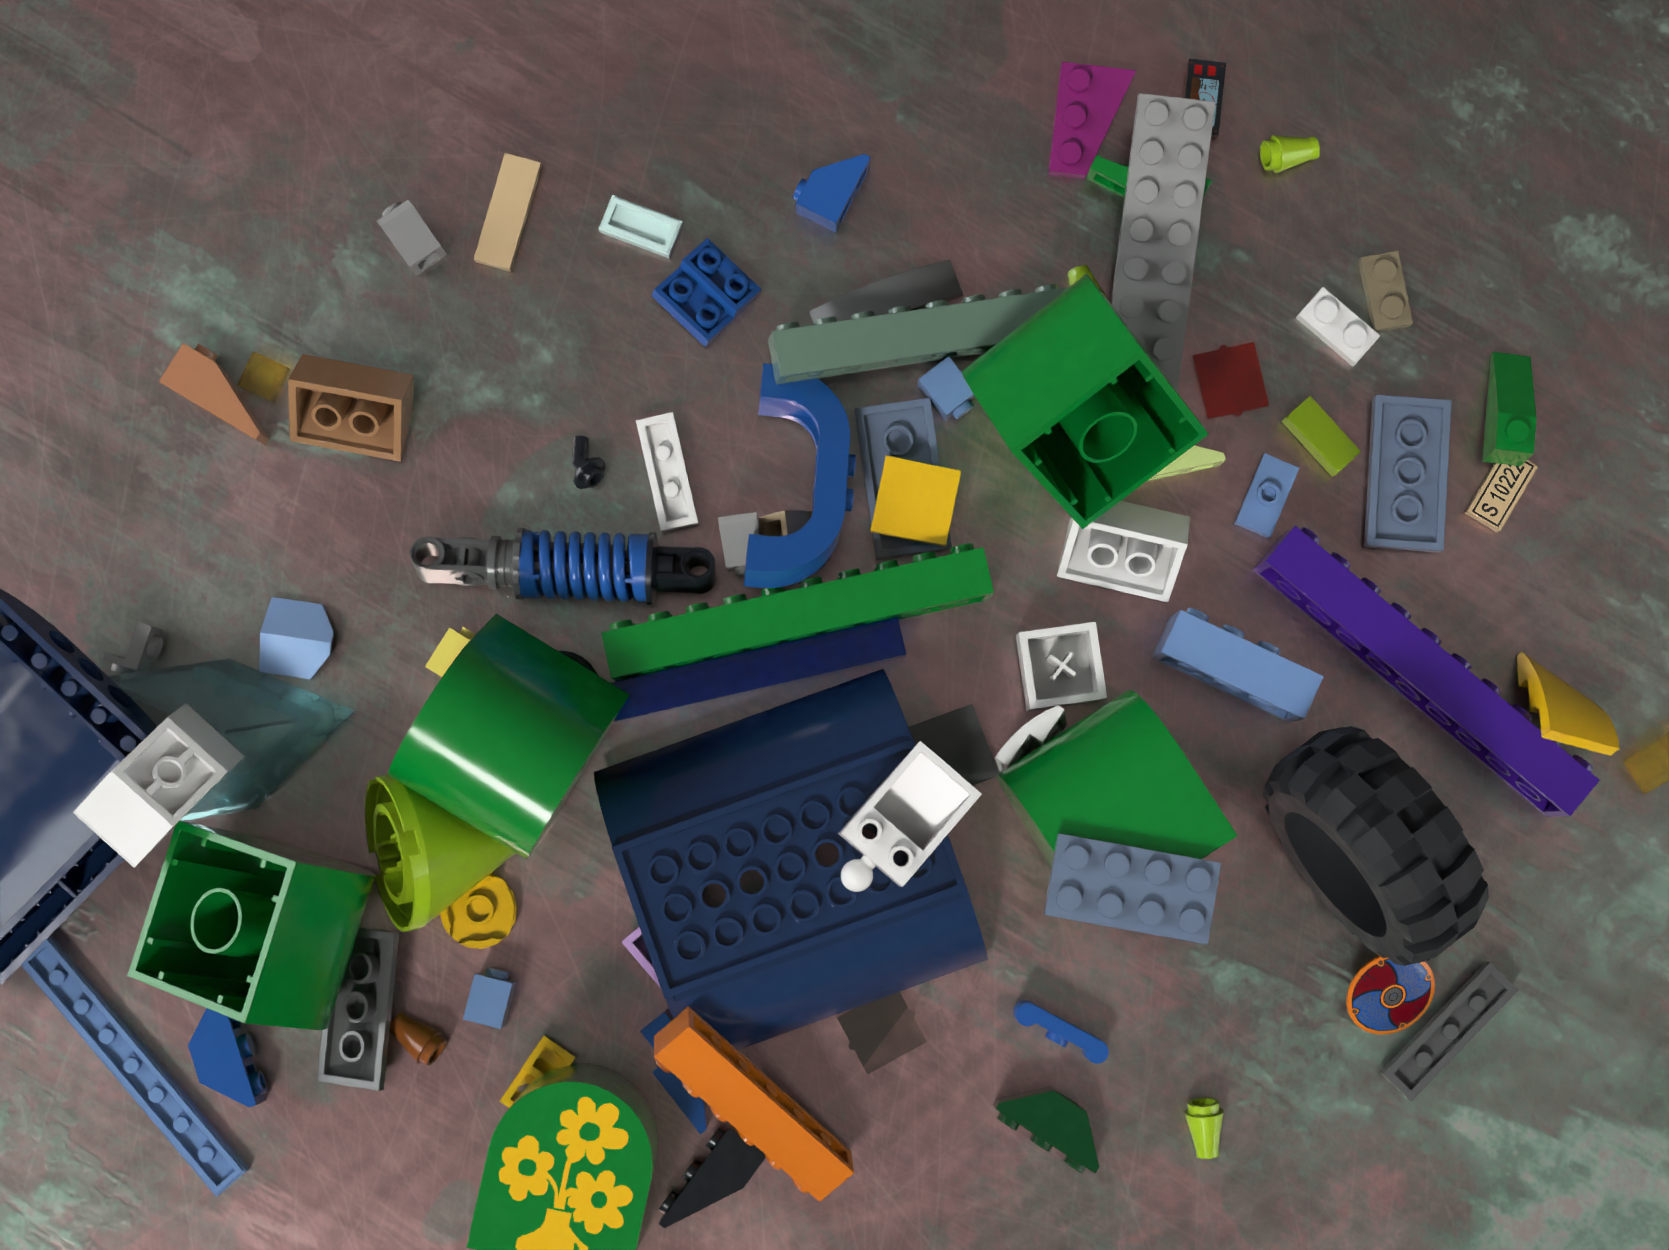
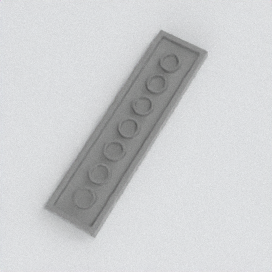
M1139 93L1137 96L1111 304L1178 392L1216 102Z

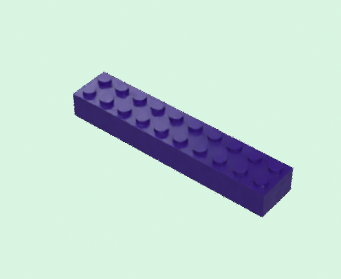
M1294 526L1277 539L1252 569L1546 817L1571 816L1600 781L1591 773L1593 767L1585 759L1576 754L1573 756L1569 755L1561 748L1563 743L1542 738L1541 730L1530 722L1532 716L1524 708L1517 704L1511 706L1500 697L1502 691L1494 683L1485 678L1480 680L1469 670L1472 666L1463 657L1456 653L1450 655L1439 646L1441 640L1438 636L1427 628L1420 630L1410 622L1411 615L1407 610L1397 603L1393 602L1390 605L1379 596L1381 590L1376 584L1365 577L1360 580L1349 570L1351 565L1345 558L1335 552H1332L1330 555L1319 545L1321 543L1320 538L1306 527L1299 529L1297 526Z

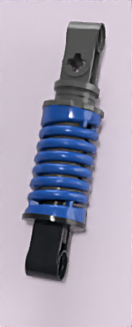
M518 528L515 539L502 540L501 536H491L490 540L473 537H422L416 540L410 548V558L417 576L426 583H448L463 586L488 585L489 589L499 590L501 586L513 587L515 598L524 600V598L539 599L543 595L547 599H555L559 595L563 600H569L574 596L579 601L585 600L587 597L592 601H598L603 596L607 602H612L618 596L622 602H629L633 598V600L639 603L654 605L657 592L704 594L709 592L717 581L715 558L709 550L702 547L659 546L656 532L630 534L627 541V550H625V535L622 533L615 534L613 544H611L610 534L603 532L599 536V543L596 544V535L593 532H587L584 536V543H582V537L578 531H573L570 534L569 542H567L566 532L558 531L555 534L554 542H551L549 531L543 530L539 534V532H533L526 528ZM429 556L438 557L432 564H422L423 560ZM697 566L708 569L702 575L690 573V570Z

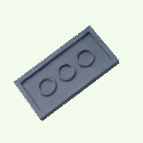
M1374 395L1372 397L1364 547L1438 553L1444 551L1452 400Z
M930 398L855 408L871 524L886 455L940 466ZM950 529L946 547L872 532L876 560L949 550L952 548Z
M1057 833L1043 915L1208 945L1221 863Z

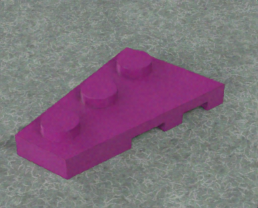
M1069 62L1061 63L1048 175L1078 179L1086 178L1136 70Z

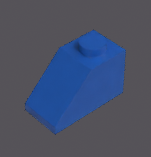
M862 154L814 169L808 180L804 178L800 180L793 194V199L797 200L796 213L836 233L870 169L871 157Z

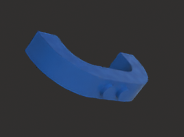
M763 363L758 415L782 417L799 423L810 433L816 447L812 516L800 530L789 535L764 536L749 534L744 586L777 588L808 578L817 572L833 554L840 538L845 511H852L854 489L847 488V477L854 478L856 454H849L850 428L846 412L837 396L828 386L819 379L776 385L772 364Z

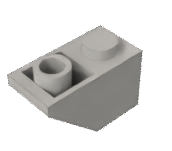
M409 199L404 203H393L383 211V217L377 220L416 276L447 256Z

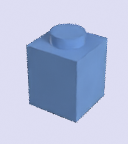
M949 356L918 379L917 387L926 398H930L932 406L944 421L952 416L958 420L974 407L971 401L975 399V395L966 383L962 372Z
M487 967L486 972L480 971L475 973L463 1020L498 1029L505 1027L517 980L508 978L510 972L493 967Z

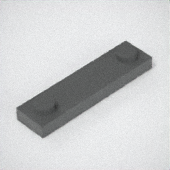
M1486 961L1380 1073L1407 1100L1412 1102L1511 999L1518 989L1491 962Z

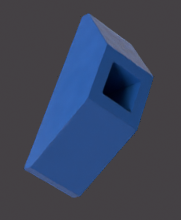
M206 1008L188 1044L199 1083L247 1107H252L266 1101L264 1093L267 1092V1084L263 1073L260 1070L256 1071L252 1058L255 1055V1046L251 1036L248 1033H244L240 1021Z

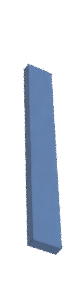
M50 935L21 966L216 1197L221 1195L246 1173L249 1168L57 940Z

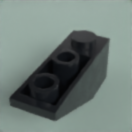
M731 1124L726 1130L718 1127L705 1145L710 1149L708 1155L702 1162L695 1158L682 1176L687 1181L679 1194L672 1190L658 1210L664 1214L658 1224L666 1228L743 1189L765 1160V1154L755 1145H747L739 1136L737 1129Z

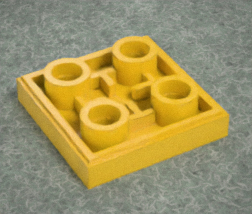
M886 455L870 532L946 547L961 471Z

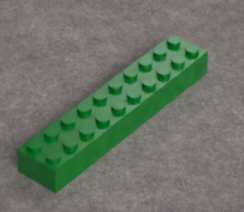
M973 543L962 544L950 548L951 552H949V555L936 557L935 552H927L913 556L912 563L899 566L897 560H891L876 564L874 571L861 574L859 568L837 573V580L823 583L822 577H815L800 581V588L785 591L784 586L761 590L762 597L747 599L746 594H739L724 598V605L710 608L707 602L685 607L686 613L677 616L670 615V611H663L648 615V622L635 625L631 619L609 624V631L601 632L611 679L617 683L987 601L993 595L994 590L984 547L974 549Z

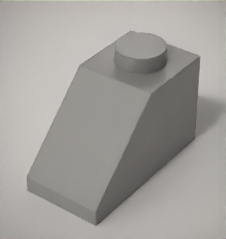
M757 512L718 517L726 569L728 572L735 571L736 577L745 575L749 534L761 535Z

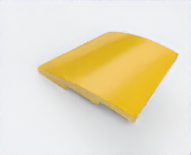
M1520 652L1516 656L1519 686L1528 688L1530 711L1540 714L1542 738L1609 756L1620 749L1615 726L1602 707L1525 653Z

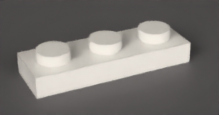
M673 412L636 420L661 532L698 525L699 522Z

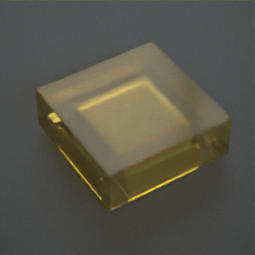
M253 351L237 385L274 403L290 369Z

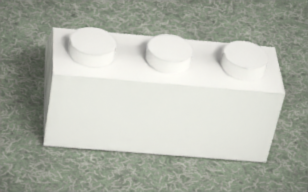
M1125 501L1117 503L1084 529L1070 516L1057 577L1168 603L1188 545L1190 517Z

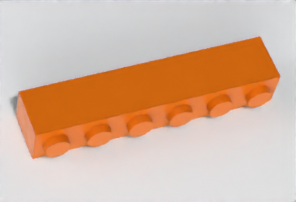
M689 1006L654 1036V1060L664 1072H672L678 1077L691 1096L703 1099L720 1121H728L735 1127L739 1136L747 1145H755L765 1154L767 1161L772 1167L777 1170L783 1169L791 1176L793 1183L801 1192L805 1194L809 1192L820 1202L854 1174L851 1151Z

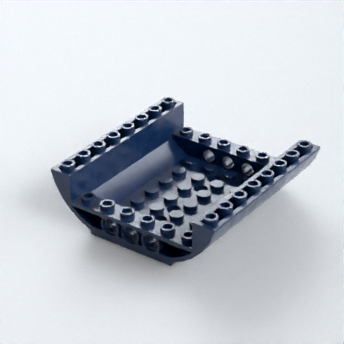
M884 669L594 772L596 791L612 850L663 996L666 999L673 1019L689 1006L731 1045L740 1050L988 960L975 911L948 834L903 887L898 886L876 866L872 870V883L863 891H850L841 881L843 866L851 860L861 859L863 855L838 833L916 746ZM871 823L865 824L862 828L871 830L875 836L877 834L876 826ZM823 843H832L839 850V858L832 866H823L816 860V850ZM898 850L893 855V861L897 866H903L908 861V855L905 851ZM756 870L762 875L764 885L759 892L748 893L743 890L740 879L744 872ZM719 884L724 888L726 899L722 905L711 907L703 900V890L707 885Z

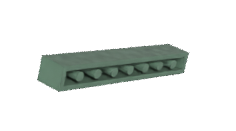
M1048 284L1037 287L1035 289L1036 292L1022 294L1020 289H1014L1000 293L999 298L985 300L984 295H973L962 299L963 303L948 305L947 300H939L926 304L925 309L911 310V306H899L888 310L889 314L874 316L873 311H864L853 314L851 320L837 321L836 317H824L815 320L814 325L799 327L798 322L784 323L776 327L777 330L772 331L768 339L775 382L777 385L942 360L948 356L956 358L982 354L1067 288L1058 289L1057 284Z

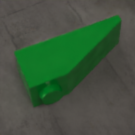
M1492 352L1482 462L1521 466L1534 454L1537 416L1531 357Z

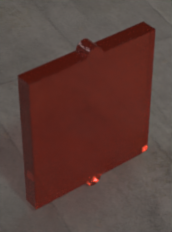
M1254 342L1228 348L1226 345H1221L1219 350L1192 356L1207 420L1233 414L1236 417H1240L1243 412L1269 406Z

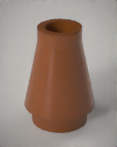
M403 1012L397 1014L390 1023V1033L397 1038L417 1064L423 1062L425 1065L430 1066L438 1059L447 1045V1040L442 1037L441 1031L417 1021Z

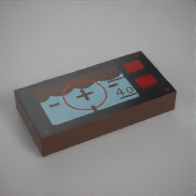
M1189 59L1187 62L1183 98L1216 102L1211 139H1217L1219 136L1226 63Z

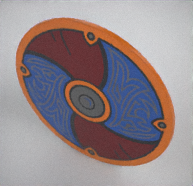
M1378 956L1365 964L1352 979L1346 997L1348 1013L1353 1022L1366 1032L1391 1034L1401 1031L1415 1023L1428 1009L1435 990L1434 975L1426 962L1404 966L1394 964L1388 957L1382 958Z

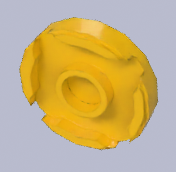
M491 873L441 912L440 916L444 929L455 941L467 948L483 949L499 944L511 933L517 922L519 905L515 892L510 885L501 877Z

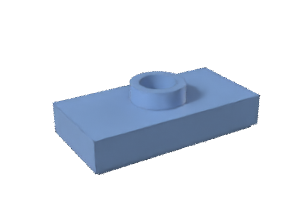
M1264 453L1261 456L1233 524L1269 539L1299 467Z

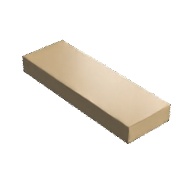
M504 153L473 260L475 263L512 272L541 173V162Z

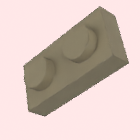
M1393 251L1361 257L1358 260L1372 329L1378 333L1410 327L1413 324L1399 252Z

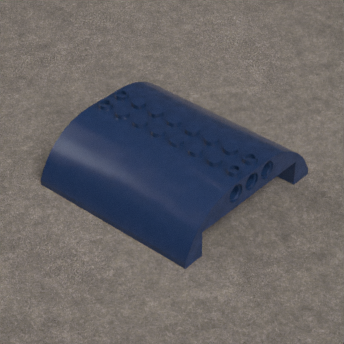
M0 589V986L125 860L73 812L103 779L157 727L142 708L64 634L36 611Z

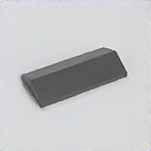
M359 928L327 1029L322 1030L317 1081L377 1091L384 1090L399 933L381 929Z

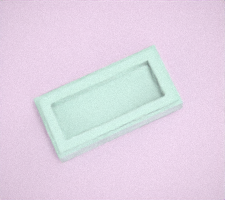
M612 195L599 226V232L670 259L683 222Z

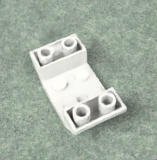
M185 703L169 715L129 753L73 813L135 868L163 840L167 833L245 756Z

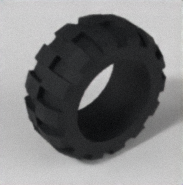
M1353 726L1339 727L1318 732L1275 765L1264 785L1263 797L1267 802L1265 806L1271 825L1280 838V843L1317 897L1370 950L1382 958L1388 957L1394 964L1406 966L1436 958L1476 926L1489 899L1488 884L1481 876L1484 869L1478 855L1462 832L1463 828L1448 806L1442 803L1432 790L1431 785L1418 771L1400 758L1397 751L1379 738L1372 739L1363 729Z

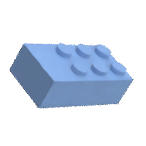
M1188 608L1186 612L1179 610L1169 617L1151 656L1152 659L1285 721L1294 722L1305 719L1324 676L1279 656L1281 650L1272 644L1264 641L1254 644L1243 639L1245 633L1233 626L1223 624L1222 628H1219L1209 623L1210 617L1196 609Z

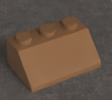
M302 354L288 378L290 441L401 462L414 405V375Z

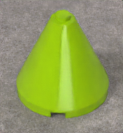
M388 774L375 776V779L369 780L367 784L364 806L367 845L369 853L376 852L381 873L375 876V881L388 916L397 929L402 932L424 927L516 854V852L390 777Z

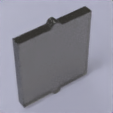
M900 992L853 1008L837 1017L850 1041L848 1044L849 1049L855 1050L867 1074L927 1042L914 1019L915 1011L908 1008Z

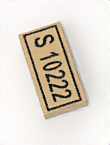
M1528 460L1521 466L1493 463L1464 514L1495 532L1501 531L1538 466Z

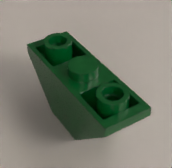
M1051 1086L1004 1096L995 1100L993 1106L1000 1112L997 1119L1015 1131L1021 1125L1033 1133L1030 1140L1048 1152H1050L1052 1147H1055L1066 1155L1063 1161L1073 1169L1083 1174L1087 1168L1096 1174L1099 1169L1098 1158L1088 1114L1082 1106Z

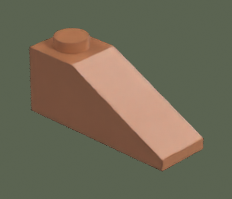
M182 343L159 382L261 444L266 445L269 438L227 371L215 362L218 355L200 344L193 349Z

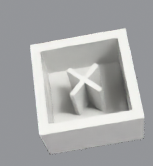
M1096 622L1019 632L1015 636L1027 712L1049 709L1057 705L1063 707L1107 699Z

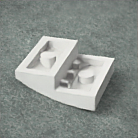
M1057 705L1023 725L995 756L999 772L1028 755L1033 748L1036 750L1062 733L1067 726L1065 710Z

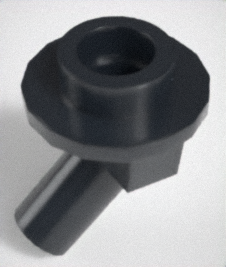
M575 436L573 438L572 464L575 468L573 482L579 489L597 486L604 477L606 466L604 460L600 457L587 459L589 439L586 436Z

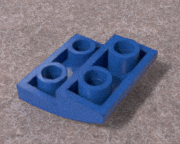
M707 238L681 261L680 267L653 290L651 296L706 347L744 311L761 292V288Z

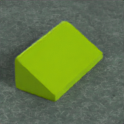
M1311 396L1281 421L1331 477L1338 474L1361 452Z

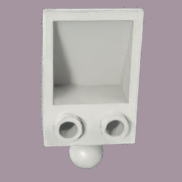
M919 741L838 833L863 855L861 859L851 860L843 866L841 870L843 885L854 892L867 889L872 883V870L876 866L898 886L903 887L982 793L923 742ZM867 823H871L877 828V834L873 839H866L862 834V828ZM898 850H903L908 855V861L903 866H897L893 861V855Z

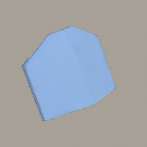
M276 597L271 598L260 631L259 672L309 680L316 676V672L331 655L334 636L333 628L323 604Z

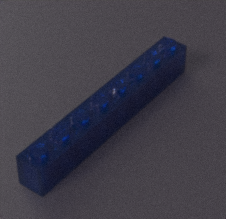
M895 617L611 682V684L630 695L612 725L906 658L907 654L899 619Z

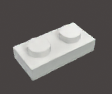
M1324 287L1318 291L1296 317L1297 320L1351 366H1354L1380 337L1376 331Z

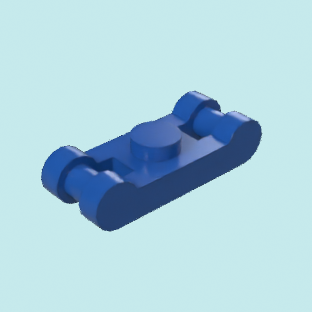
M1021 1000L1014 1006L1013 1015L1021 1025L1027 1027L1035 1023L1048 1030L1045 1035L1046 1038L1065 1048L1068 1042L1079 1046L1082 1049L1083 1055L1092 1063L1099 1064L1108 1058L1109 1050L1107 1045L1096 1036L1030 1001Z

